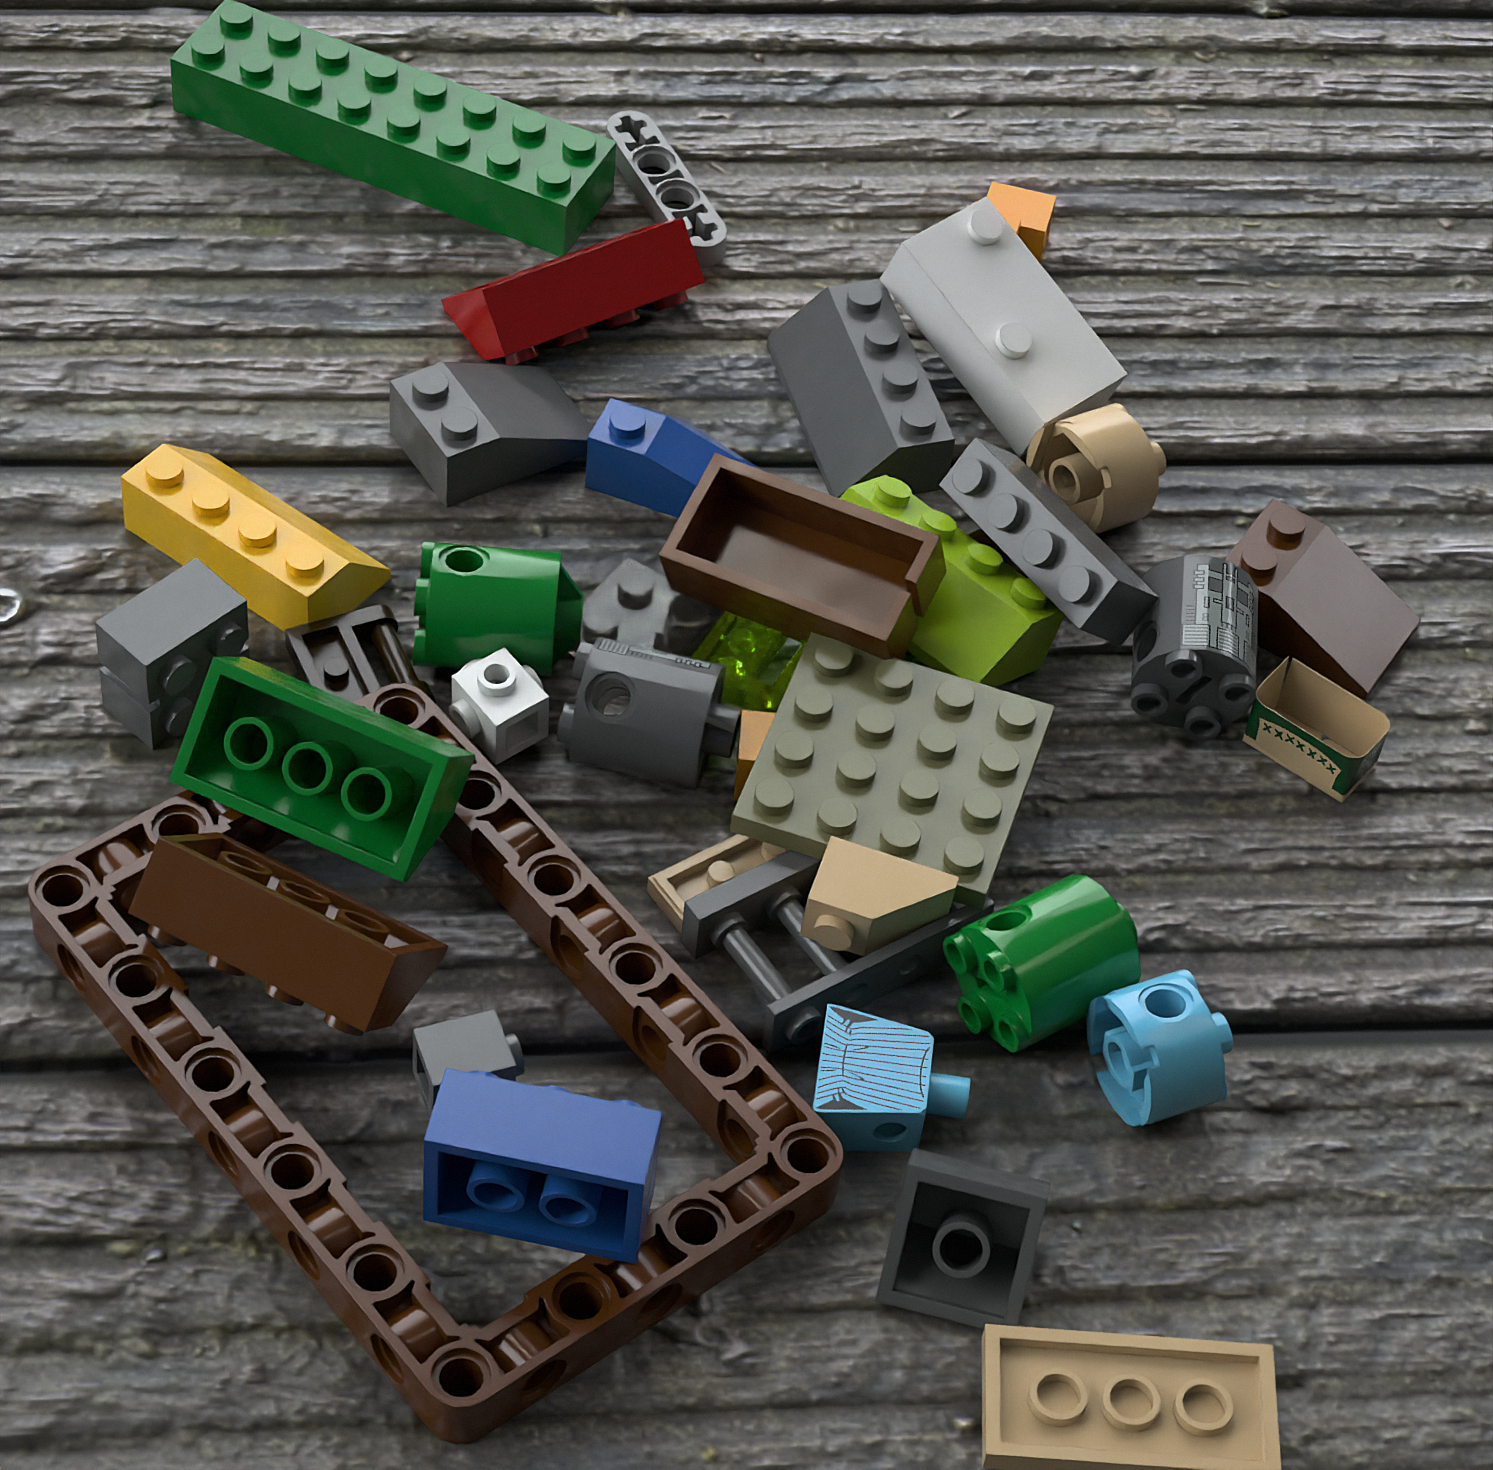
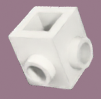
M505 647L483 659L478 658L468 662L459 672L452 675V705L448 709L450 719L468 739L472 738L495 765L548 736L549 696L545 693L536 672L528 665L521 666Z

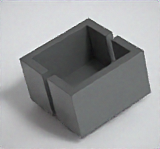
M194 558L95 622L98 659L104 665V667L99 669L103 707L152 750L172 737L186 733L213 657H246L250 659V650L245 644L246 640L249 639L247 600L197 558Z

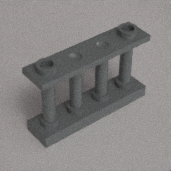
M790 850L684 902L680 942L695 960L716 949L729 952L769 1003L766 1009L762 1046L768 1054H771L791 1043L799 1045L813 1038L824 1027L827 1004L857 1010L947 964L948 961L943 950L944 939L959 932L963 927L992 914L995 903L989 896L986 899L983 910L967 905L957 909L952 903L948 915L849 964L840 951L825 948L815 940L799 935L805 912L803 906L807 904L808 896L822 860ZM771 922H782L825 977L794 992L749 936V933Z

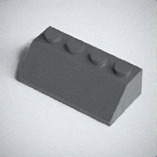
M880 279L827 286L768 336L767 347L829 495L840 498L850 486L883 475L901 480L910 487L912 494L944 490L939 484L950 471L955 437L887 288Z

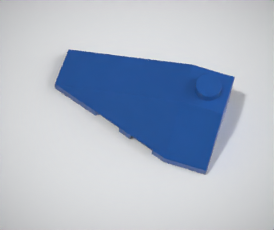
M610 398L588 436L585 488L679 518L714 453L758 469L760 468L685 420L630 402Z

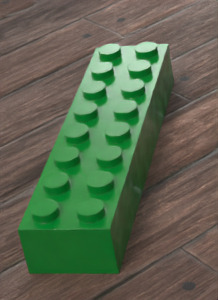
M224 0L170 58L174 111L558 256L568 253L614 192L617 141L396 61L390 57L347 43L341 39L298 25L292 21L260 11L243 3Z

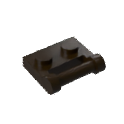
M374 605L285 629V646L301 680L305 683L350 702H354L381 688L358 642L365 640L370 644H374L393 684L415 686L426 693L436 704V699L429 685L425 681L418 679L396 634L399 627L391 608L386 605Z

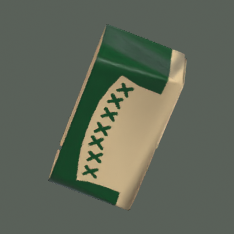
M1288 656L1257 688L1256 699L1252 704L1242 741L1342 803L1376 766L1390 728V722L1385 714L1292 658L1281 691ZM1324 734L1332 740L1324 739L1321 741L1322 735Z

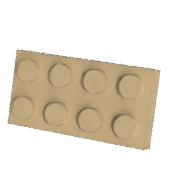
M985 1324L982 1335V1468L998 1470H1282L1273 1345Z

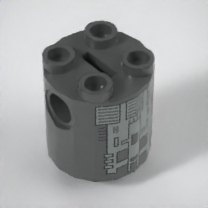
M1184 555L1160 562L1145 572L1141 579L1159 599L1134 629L1131 707L1137 714L1150 717L1160 724L1184 728L1185 733L1192 738L1210 739L1221 732V726L1228 725L1245 715L1256 699L1258 588L1249 573L1230 561L1209 555Z
M602 637L597 638L594 644L580 643L572 674L573 679L580 681L576 705L565 704L557 732V741L564 743V750L569 751L570 761L696 790L703 779L710 754L731 758L739 731L742 708L722 704L726 678L725 665ZM618 696L630 698L628 708L622 714L615 717L604 716V709L613 698Z

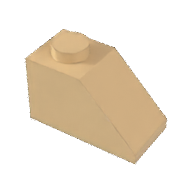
M831 836L807 899L799 935L815 940L823 947L831 950H846L861 956L868 955L948 915L959 877Z

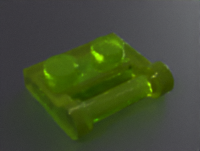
M725 611L691 658L726 666L723 700L750 711L776 713L807 642ZM788 638L801 643L772 686L758 681Z

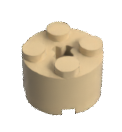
M1114 403L1054 422L1037 430L1029 443L1026 465L1034 473L1036 472V475L1097 535L1140 520L1151 511L1158 494L1159 476L1163 475L1166 471V457L1162 448L1157 443L1149 441L1142 427L1128 414L1125 407Z

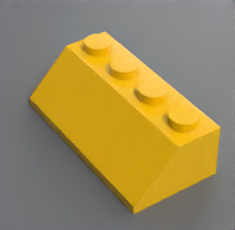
M163 443L120 477L124 524L127 530L181 565L187 564L194 558L199 559L247 600V608L284 632L288 628L353 611L391 578V569L208 453Z

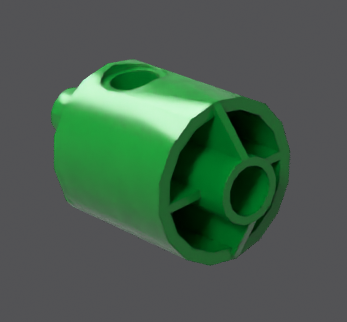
M423 541L420 578H417L414 600V616H419V629L415 630L413 666L461 670L468 662L478 658L483 659L505 647L521 666H530L538 676L552 677L554 665L577 642H580L584 592L580 591L562 566V553Z
M1072 874L963 927L959 932L944 939L943 942L944 954L948 963L955 971L963 994L958 999L957 1006L964 1024L975 1034L985 1030L992 1039L1010 1052L1021 1051L1086 1018L1090 1002L1093 999L1106 995L1111 991L1137 984L1141 977L1140 954L1137 947L1138 935L1132 917L1123 905L1109 895L1103 886L1086 875Z

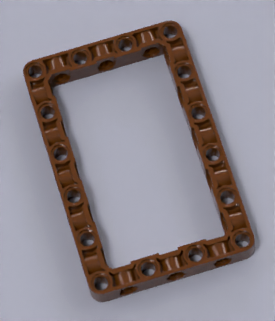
M390 684L367 694L353 703L476 754L453 817L439 837L737 1165V1167L715 1181L707 1177L649 1214L636 1264L586 1254L524 1293L523 1303L482 1329H479L477 1325L469 1328L466 1323L459 1327L431 1293V1281L381 1220L373 1223L347 1191V1179L299 1121L292 1124L267 1094V1085L263 1077L220 1025L213 1029L190 1001L187 985L144 933L137 936L129 927V925L141 920L129 914L128 911L158 837L219 832L260 853H264L294 837V835L187 789L44 864L33 873L29 880L28 896L33 934L38 944L428 1429L441 1440L453 1444L470 1443L484 1437L823 1216L833 1206L836 1199L844 1156L841 1142L827 1124L430 697L412 685ZM711 1075H721L724 1077H715ZM211 1089H222L218 1092H207ZM796 1169H807L814 1173H803ZM289 1185L303 1186V1188L297 1190H287L283 1187ZM687 1239H696L699 1241H703L706 1244L691 1245L685 1243L684 1241ZM377 1284L388 1287L377 1292L363 1289L366 1286ZM573 1312H583L591 1315L592 1318L576 1320L567 1315ZM455 1388H466L472 1390L475 1394L457 1398L446 1392Z

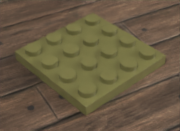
M811 632L734 808L730 831L820 860L824 856L830 837L834 836L957 876L959 880L953 901L983 910L1050 727L1055 706L895 657L883 660L838 640Z

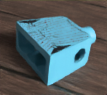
M827 1004L812 1109L836 1134L842 1144L843 1151H913V1148H919L926 1113L965 1119L970 1078L930 1072L934 1037L928 1031L843 1006Z

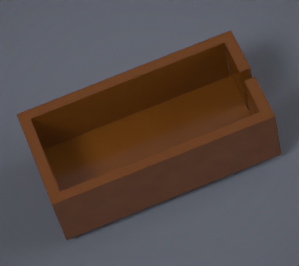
M714 453L659 553L669 588L672 591L808 642L812 632L838 640L883 660L893 659L894 657L902 660L918 629L915 615L924 617L947 572L940 535Z

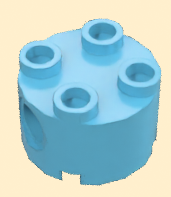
M1182 969L1114 990L1106 995L1096 997L1090 1002L1086 1017L1087 1041L1090 1055L1103 1052L1108 1069L1097 1072L1096 1075L1113 1110L1126 1124L1131 1126L1152 1124L1226 1099L1227 1085L1223 1054L1229 1053L1233 1049L1231 1029L1221 1013H1210L1199 994L1194 977L1188 970Z

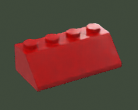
M681 217L630 231L443 298L441 302L444 311L484 361L504 357L507 365H514L539 356L540 353L537 345L548 340L555 339L557 347H562L590 337L587 326L604 320L607 329L637 320L640 318L637 308L654 302L656 311L689 300L686 290L703 284L705 281L684 219Z

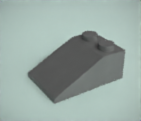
M440 362L390 380V433L446 508L587 455L588 436L593 427L544 366Z

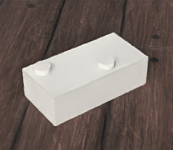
M987 196L902 242L880 277L881 282L1019 457L1027 453L1029 443L1037 430L1054 422L1103 407L1128 375Z

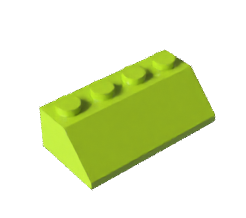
M883 475L850 486L839 499L941 536L947 572L924 617L915 615L918 629L907 651L931 669L994 688L1041 668L1065 614L1031 579L1025 578L1006 564L1002 556L995 549L979 544L960 530L954 519L949 515L933 510L913 495L910 487L901 480Z

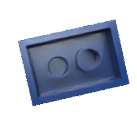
M445 1068L424 1137L423 1220L636 1264L654 1194L662 1111L647 1109L629 1100L608 1101L574 1094L565 1088L555 1085L539 1087L505 1080L486 1071L466 1072Z

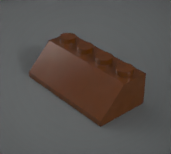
M219 832L158 837L128 911L129 914L149 923L148 933L156 939L179 947H185L189 943L208 953L206 962L212 967L235 976H244L245 973H248L267 983L264 991L271 997L295 1006H303L304 1002L326 1013L324 1022L329 1026L354 1036H362L364 1032L392 1026L443 960L448 949V945Z

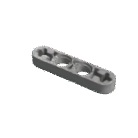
M628 110L613 114L607 122L606 138L617 141L615 165L653 222L658 224L683 217L699 267L705 268L718 264L725 254L726 226L655 122L644 113ZM637 141H639V147H638V148H636V142H637ZM657 167L664 169L666 173L652 175L642 172L641 169ZM679 201L687 203L690 207L681 210L666 207L664 203ZM695 228L696 236L692 237V229Z

